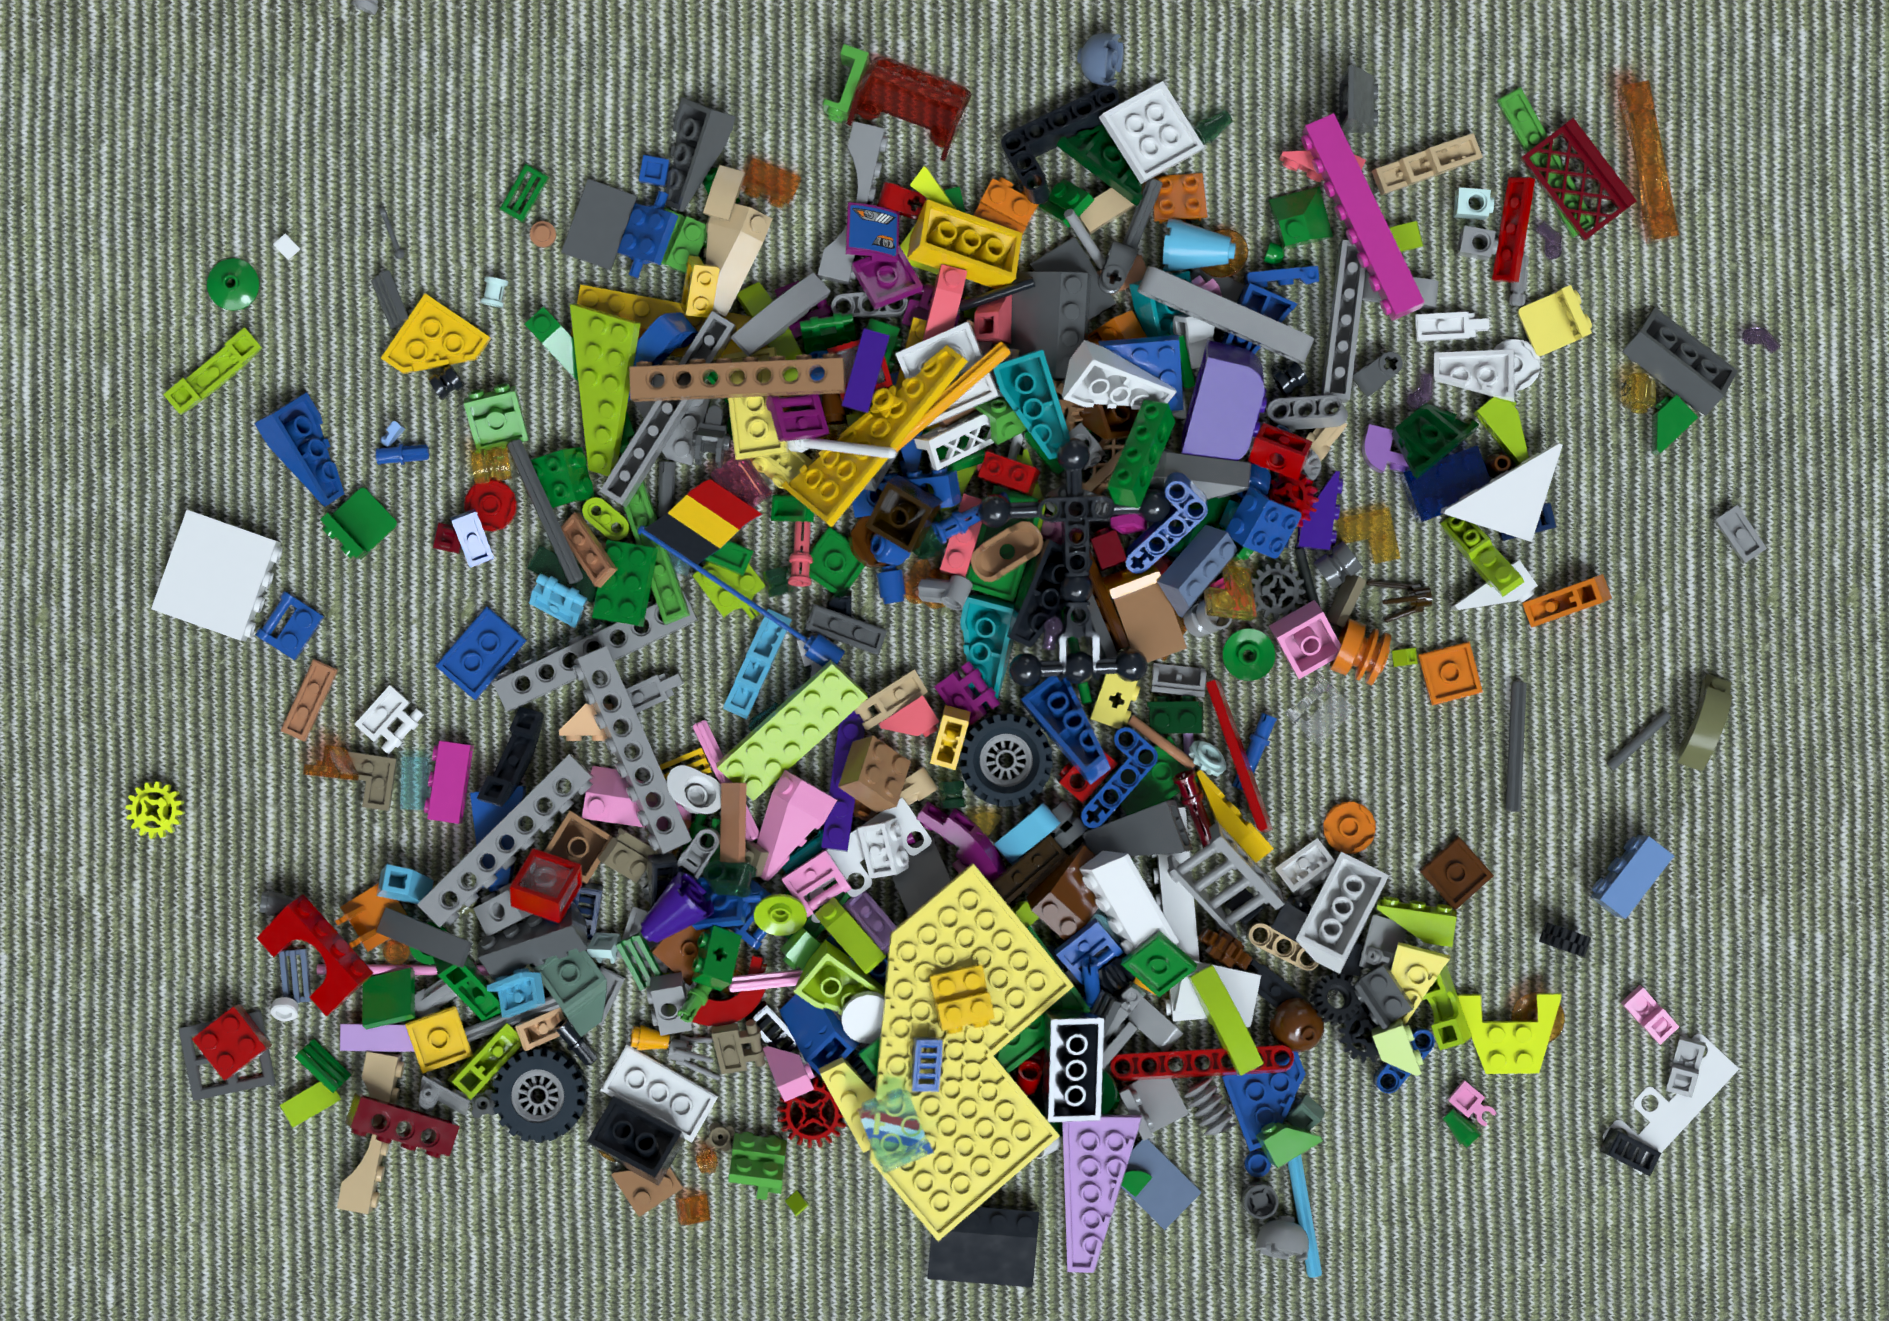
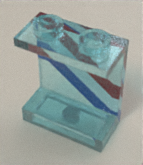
M896 1088L889 1091L887 1097L878 1101L877 1098L869 1099L862 1103L861 1108L857 1109L879 1168L883 1173L934 1153L930 1142L925 1137L911 1101V1093L907 1089Z

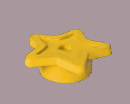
M891 386L889 389L882 388L875 391L872 397L873 406L870 408V411L873 413L881 412L887 418L891 409L901 404V400L895 397L896 387Z

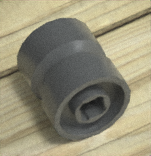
M1344 541L1332 548L1331 555L1324 554L1313 562L1333 589L1345 581L1346 575L1353 576L1363 568Z
M1065 800L1061 801L1051 810L1061 823L1050 833L1054 834V840L1062 849H1065L1088 829L1079 817L1072 816L1073 810ZM1067 822L1070 827L1063 832L1059 827Z
M1254 1180L1248 1183L1242 1190V1204L1252 1217L1267 1219L1276 1212L1279 1204L1278 1196L1267 1182Z

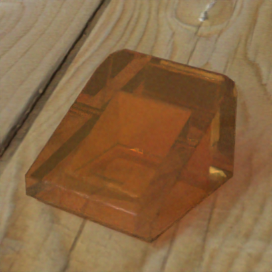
M707 1194L676 1198L677 1216L680 1225H691L711 1220Z

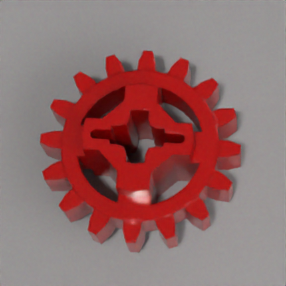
M1279 474L1278 482L1271 480L1273 488L1269 489V498L1299 511L1302 516L1297 526L1303 527V519L1310 521V511H1317L1313 507V503L1318 502L1319 499L1313 497V494L1318 489L1311 486L1313 480L1306 478L1304 474H1301L1298 480ZM1287 498H1290L1295 502L1292 503L1291 501H1288Z

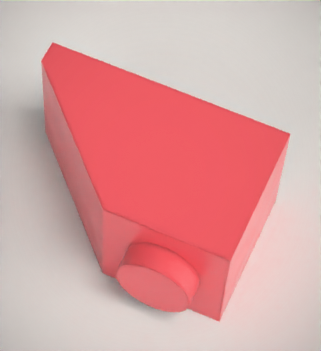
M922 695L879 723L881 729L914 736L923 734L926 738L938 730L936 725L940 721Z

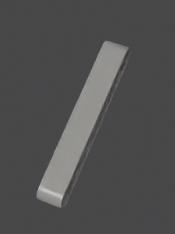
M1151 266L1147 267L1137 290L1146 297L1300 364L1305 363L1314 341L1313 337Z

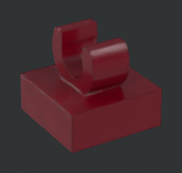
M438 523L433 544L434 549L460 554L461 545L453 525Z

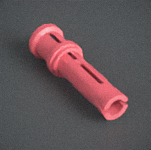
M795 522L794 551L789 557L791 577L788 578V584L792 586L805 587L812 584V580L809 578L810 564L813 563V558L809 554L811 522ZM802 523H804L803 541H801Z

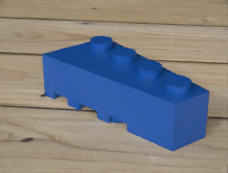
M1051 676L1021 699L1027 712L1090 785L1111 769L1073 687L1066 678L1059 682L1057 676Z

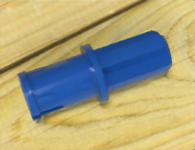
M399 444V447L376 448V461L378 465L389 463L405 465V462L428 460L430 456L428 445L403 446V444Z

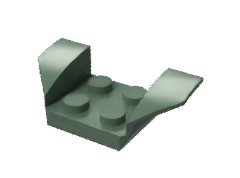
M577 948L568 951V956L558 959L556 955L546 959L545 964L537 967L529 964L534 972L541 973L542 983L581 1037L602 1022L607 993V979L586 950L579 952Z

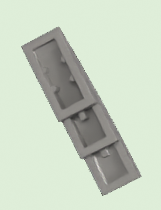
M813 272L764 308L733 334L731 339L750 357L785 333L790 325L804 317L810 308L827 298L831 291Z

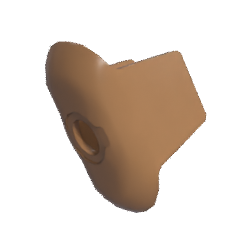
M1022 521L978 547L971 557L972 568L980 579L985 582H993L1040 553L1044 544L1043 537L1038 528L1031 522ZM1004 544H1011L1015 548V555L1009 560L1003 559L1000 555V548Z

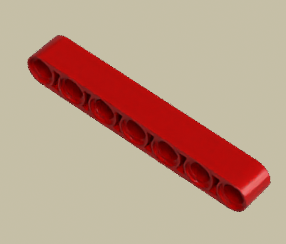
M1282 1045L1256 1047L1264 1064L1245 1074L1286 1072L1293 1065L1294 1054L1290 1048ZM1225 1049L1121 1054L1113 1058L1110 1066L1112 1075L1120 1081L1238 1075L1234 1067L1228 1069L1221 1064L1222 1058L1228 1055ZM1280 1052L1286 1053L1289 1056L1288 1064L1278 1065L1274 1060L1275 1055ZM1198 1057H1205L1209 1060L1210 1065L1205 1070H1199L1194 1064L1195 1060ZM1173 1058L1180 1059L1183 1062L1182 1069L1179 1071L1170 1070L1168 1067L1169 1061ZM1145 1060H1153L1157 1064V1068L1151 1073H1146L1142 1069V1063ZM1126 1061L1129 1063V1072L1126 1074L1117 1073L1115 1066L1118 1062Z

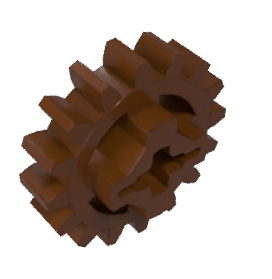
M1204 928L1198 937V940L1207 946L1205 952L1211 958L1230 969L1233 965H1237L1239 968L1246 970L1252 961V957L1243 951L1245 946L1242 945V942L1221 929L1216 933L1208 928Z

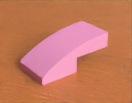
M1640 985L1621 1002L1633 1018L1660 1045L1679 1028L1669 1014Z

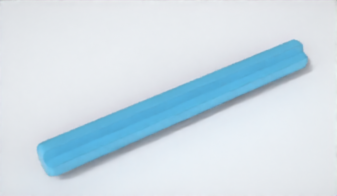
M1300 1154L1287 1163L1298 1225L1303 1227L1309 1238L1308 1258L1305 1260L1308 1277L1314 1278L1321 1276L1322 1271Z

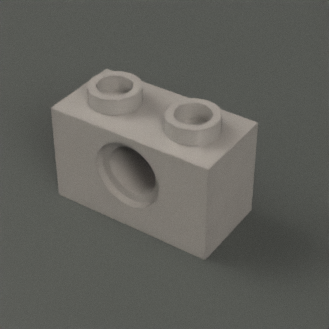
M512 883L498 889L500 892L498 896L494 892L481 899L483 904L473 908L486 936L500 932L508 926L532 915L531 913L511 907L510 886Z
M682 972L650 977L651 988L646 989L649 1004H654L655 1010L651 1011L654 1026H659L660 1035L692 1030V1022L687 1023L680 1019L681 1016L677 1015V1012L687 999Z

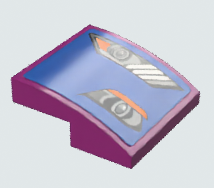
M848 202L846 254L871 256V261L898 262L900 213L878 206Z

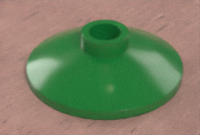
M236 258L225 259L217 263L208 275V294L216 305L225 310H242L251 305L259 293L260 281L258 274L244 260ZM229 279H234L236 282L232 288L227 286Z
M1242 629L1233 633L1227 639L1223 648L1222 655L1226 669L1232 676L1243 681L1261 679L1269 673L1275 662V648L1272 641L1266 634L1256 629ZM1246 650H1250L1253 653L1251 660H1246L1243 657V653Z

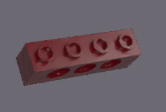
M358 1093L354 1094L345 1120V1124L352 1128L351 1133L366 1137L367 1133L377 1135L376 1140L391 1144L392 1140L401 1142L400 1147L411 1151H416L417 1147L426 1150L425 1154L435 1158H440L441 1154L450 1157L460 1128L453 1121ZM376 1114H382L381 1123L377 1126H372V1118ZM402 1121H406L407 1127L405 1131L397 1133V1125ZM431 1128V1136L427 1140H421L422 1132L425 1129Z

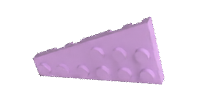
M1101 1115V1120L1063 1122L1067 1272L1094 1273L1143 1115Z

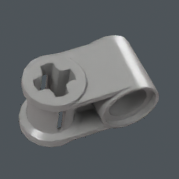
M714 828L702 829L679 858L678 867L682 865L694 873V877L698 879L720 845L719 832ZM709 833L714 837L715 843L712 847H706L702 844L701 837L703 834Z

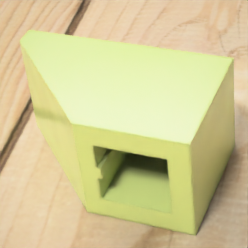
M1401 1018L1393 1021L1385 1029H1382L1381 1026L1372 1029V1036L1382 1061L1415 1076L1421 1075L1420 1065H1423L1424 1062L1419 1049L1413 1050L1410 1041L1415 1039L1410 1025L1404 1026Z

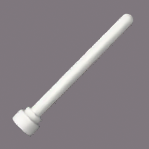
M817 438L787 441L789 450L793 452H804L811 448L890 459L896 456V450L889 447Z

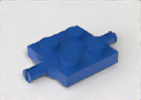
M658 191L654 205L644 206L635 203L617 251V253L630 257L633 260L628 273L631 277L639 279L643 264L653 263L661 265L678 218L676 214L664 210L669 196L665 192Z
M746 873L698 878L696 881L706 891L703 896L707 902L711 899L714 912L708 918L692 926L695 930L709 929L713 925L717 927L745 925L748 904L761 901L764 898V893L762 890L756 892L748 891L749 876Z

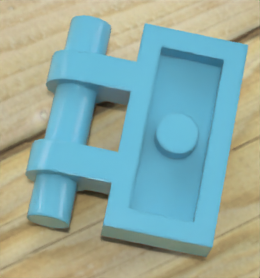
M540 573L536 580L537 584L532 591L529 604L576 628L581 619L583 606L587 598L579 594V590L573 587L570 589L558 583V579L550 576L549 578Z

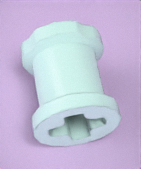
M486 276L484 280L487 282L484 298H481L480 303L502 308L504 304L502 302L504 288L508 286V281Z

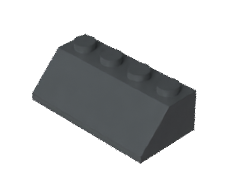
M1654 307L1632 335L1622 351L1632 362L1640 365L1648 371L1651 377L1658 379L1673 394L1679 395L1694 410L1701 412L1704 416L1725 396L1738 370L1656 307Z

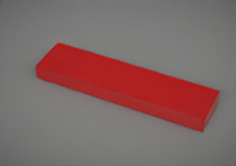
M1508 177L1492 275L1493 281L1519 283L1534 191V178Z

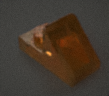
M326 745L324 747L323 761L316 760L315 765L304 764L303 775L359 780V774L344 747Z

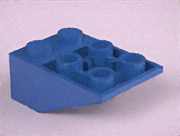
M797 994L779 1010L804 1060L819 1075V1068L841 1057L845 1059L860 1044L851 1039L844 1031L841 1015L837 1011L814 1007Z

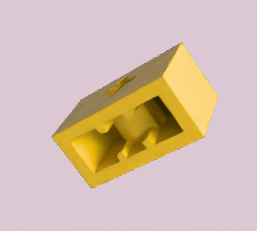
M945 705L931 755V764L956 770L969 724L970 711Z

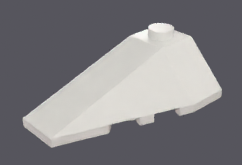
M1084 340L1069 360L1062 397L1067 401L1084 407H1093L1094 404L1107 405V408H1116L1117 405L1131 406L1134 410H1140L1144 400L1168 403L1176 393V389L1110 350Z

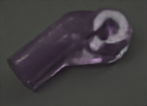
M1543 221L1535 231L1545 239V256L1551 260L1557 259L1562 253V237Z
M1420 374V388L1414 393L1409 394L1406 399L1408 406L1412 409H1419L1432 399L1433 374Z
M1051 617L1044 624L1042 648L1045 650H1055L1057 636L1063 629L1062 621L1057 617Z

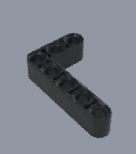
M1106 85L1003 136L1001 145L1006 161L1031 203H1044L1050 196L1045 174L1038 164L1036 157L1056 148L1061 137L1066 136L1068 139L1077 136L1080 131L1093 130L1096 126L1103 125L1099 117L1104 112L1121 104L1118 90L1115 87Z

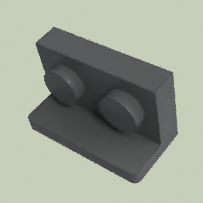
M1386 963L1360 977L1354 984L1356 996L1362 1003H1366L1370 1009L1369 1013L1375 1024H1380L1382 1029L1389 1027L1393 1021L1414 1009V1005Z

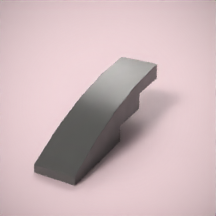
M387 907L376 931L395 941L462 968L473 942Z

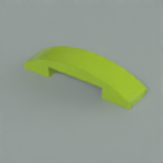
M759 282L739 291L736 296L747 316L751 318L755 317L773 302ZM789 327L785 333L767 344L768 348L775 347L777 356H785V360H796L797 355H802ZM788 369L784 374V379L788 382H792L798 377L796 369Z
M244 327L225 343L224 348L186 379L182 378L163 395L176 411L182 415L231 379L262 347Z

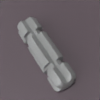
M1523 255L1519 283L1511 282L1513 294L1510 295V305L1520 307L1525 305L1526 295H1524V291H1526L1528 274L1526 267H1528L1529 257Z

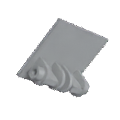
M1373 915L1359 966L1374 970L1386 963L1391 971L1398 942L1403 943L1406 929L1391 919Z
M424 1076L422 1077L418 1107L422 1112H431L437 1101L457 1112L465 1116L467 1115L470 1101L467 1100V1096L464 1093L455 1089L453 1091L443 1087L444 1084L434 1077L429 1079Z

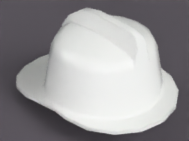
M685 765L676 766L670 770L666 783L668 792L685 810L694 814H710L721 808V784L716 779Z

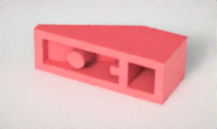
M941 265L936 276L922 341L954 328L967 275L966 270Z

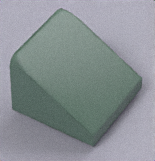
M1305 1095L1287 1114L1286 1119L1295 1127L1311 1130L1322 1120L1325 1111L1309 1095Z

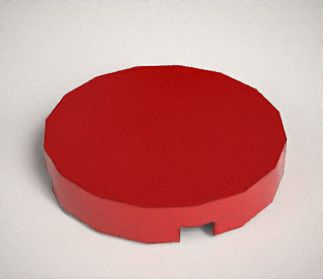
M486 479L469 489L465 497L464 509L465 512L475 509L483 530L495 532L504 529L512 523L517 513L518 503L515 493L508 485L499 480Z

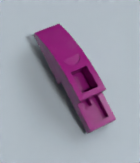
M927 801L916 819L926 829L934 830L943 836L947 843L958 846L959 850L955 856L960 859L962 864L967 867L974 864L986 880L990 882L1006 870L1001 856L989 838L967 816L954 808L949 816Z

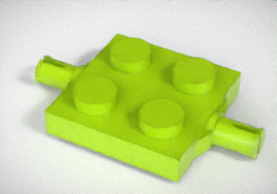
M706 562L703 566L705 570L751 601L757 593L766 587L750 564H748L744 576ZM699 571L692 575L723 618L743 608L750 620L760 615L757 610Z

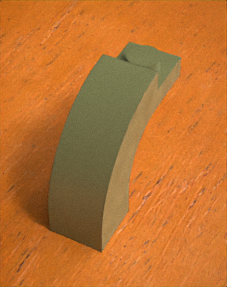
M1706 674L1702 681L1695 717L1687 734L1680 743L1677 763L1703 771L1717 746L1728 717L1733 696L1730 695L1731 682Z

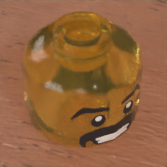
M1645 373L1628 375V378L1621 384L1622 405L1631 409V412L1635 414L1647 412V409L1656 403L1655 381Z

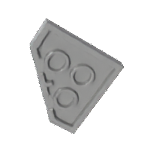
M655 375L652 378V386H662L665 377ZM711 399L693 400L662 450L667 460L693 466L695 446H692L694 430L698 431L700 423H705ZM656 401L634 403L645 419Z

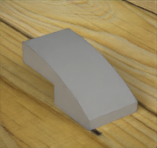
M1679 1036L1666 1091L1692 1098L1706 1047L1705 1042Z

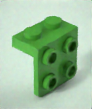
M999 396L974 407L990 418L991 440L997 445L1027 431V428L1004 397Z

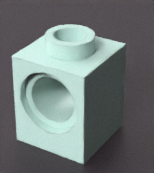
M1459 187L1455 191L1453 218L1485 220L1489 213H1493L1494 198L1490 197L1491 190ZM1470 198H1476L1480 201L1481 208L1479 210L1470 208L1468 204Z

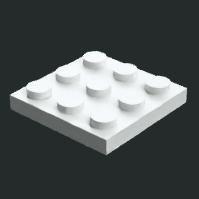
M1163 81L1104 112L1099 117L1141 184L1204 148L1201 140Z
M970 322L963 323L895 353L905 378L915 377L921 372V369L924 367L923 364L948 345L968 361L948 385L949 387L983 357ZM989 372L927 427L999 397L1000 394L991 373Z

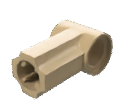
M1346 423L1338 427L1316 428L1306 436L1305 439L1313 441L1311 449L1318 455L1320 462L1330 451V446L1345 430Z
M925 767L905 779L899 799L903 798L908 806L917 800L924 799L938 789Z

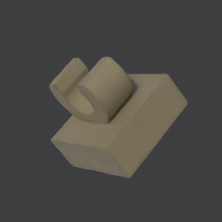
M745 841V863L734 864L752 876H762L769 852L754 841Z

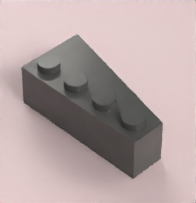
M574 902L571 903L560 923L532 914L527 920L519 924H512L494 936L485 937L478 943V958L495 981L498 977L512 975L515 970L525 969L528 964L537 967L545 964L546 959L556 955L558 959L567 957L570 950L576 948L579 952L588 950L587 921Z

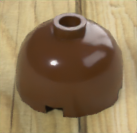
M1296 997L1286 1000L1277 1007V1014L1270 1021V1033L1279 1045L1287 1046L1292 1052L1297 1053L1311 1050L1317 1046L1324 1033V1022H1322L1323 1017L1317 1015V1009L1314 1010L1312 1008V1003Z

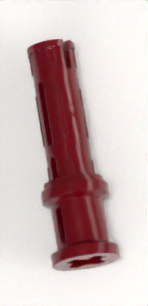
M1186 770L1175 775L1173 782L1178 785L1182 795L1180 800L1184 806L1188 807L1204 848L1210 844L1212 839L1209 829L1211 823L1202 802L1204 794L1202 790L1198 789L1194 778L1196 776L1195 771Z

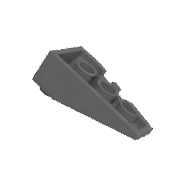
M1163 452L1147 490L1154 488L1165 492L1167 476L1171 473L1179 472L1188 477L1204 493L1207 500L1214 497L1219 499L1249 489L1251 463ZM1174 484L1170 487L1175 492L1181 491L1184 488L1180 484ZM1193 502V503H1191V504H1192V506H1196V505H1199L1200 503H1199V502Z

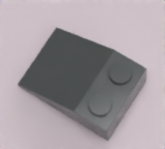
M1348 65L1339 80V125L1343 133H1371L1374 126L1378 125V110H1374V100L1378 99V84H1374L1373 75L1354 65Z

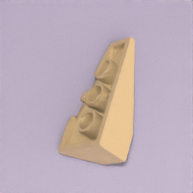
M735 204L730 222L709 216L706 223L707 248H705L704 252L706 265L718 266L720 269L713 312L722 317L727 316L765 240L772 218L751 207Z

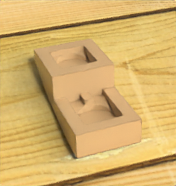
M719 165L704 208V215L730 222L745 172Z

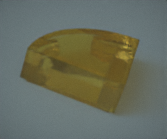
M981 812L969 819L988 837L1002 817L992 812Z

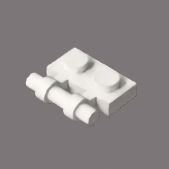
M389 685L354 725L373 742H376L383 735L387 741L381 748L390 754L395 747L398 748L403 743L402 739L411 729L415 730L419 725L418 721L424 714L416 708L408 715L404 710L411 702L392 685ZM399 718L403 723L393 733L388 728Z

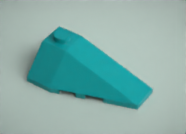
M1189 271L1169 273L1192 283ZM1142 280L1129 284L1134 310L1146 336L1159 337L1166 334H1174V316L1185 313L1140 294L1137 290Z

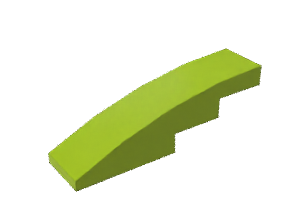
M1211 964L1188 976L1208 1022L1213 1025L1223 1049L1227 1050L1236 1073L1242 1076L1264 1064L1241 1015L1214 966Z

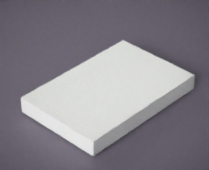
M1195 961L1197 963V969L1188 976L1200 971L1201 969L1211 964ZM1213 965L1241 1015L1245 1026L1251 1027L1261 975ZM1185 977L1178 983L1173 1011L1207 1018L1189 977Z

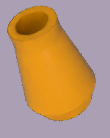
M641 1024L639 1027L633 1026L630 1047L636 1048V1051L668 1049L670 1034L661 1036L660 1031Z

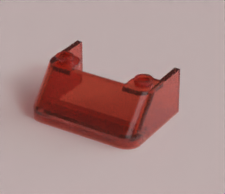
M876 57L871 62L856 90L846 124L851 126L857 114L866 120L878 118L882 112L931 130L929 138L936 146L944 148L940 160L946 161L955 142L972 94L961 85L886 57Z

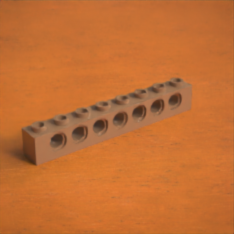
M823 354V359H812V355H797L796 360H785V356H771L769 361H759L758 357L743 358V362L733 363L730 358L716 359V363L706 364L705 360L695 359L689 360V364L679 365V361H663L662 366H652V362H637L636 367H629L630 399L633 402L846 393L845 361L843 358H839L838 354ZM817 367L823 368L825 375L821 380L815 381L811 379L813 369ZM788 369H796L798 377L796 380L788 382L784 379L785 372ZM762 370L771 371V379L766 383L758 381V374ZM736 371H742L745 374V378L740 384H734L731 381V376ZM709 372H716L718 374V380L713 385L705 384V376ZM683 373L691 375V382L687 386H680L678 384V378ZM657 374L664 375V384L660 387H653L652 378Z

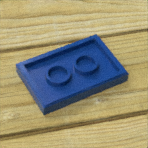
M486 606L435 667L470 697L477 700L527 640Z

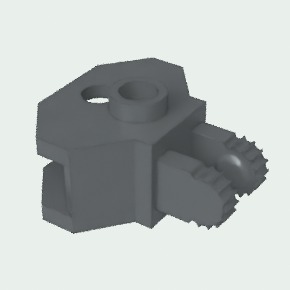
M710 406L707 411L708 414H706L705 424L700 423L698 431L694 430L692 446H695L694 460L696 465L701 466L704 452L716 453V468H722L725 451L730 449L731 435H727L726 426H723V411L719 406Z

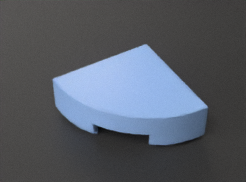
M392 421L386 429L388 431L386 435L381 437V443L389 448L403 433L405 428L398 422Z

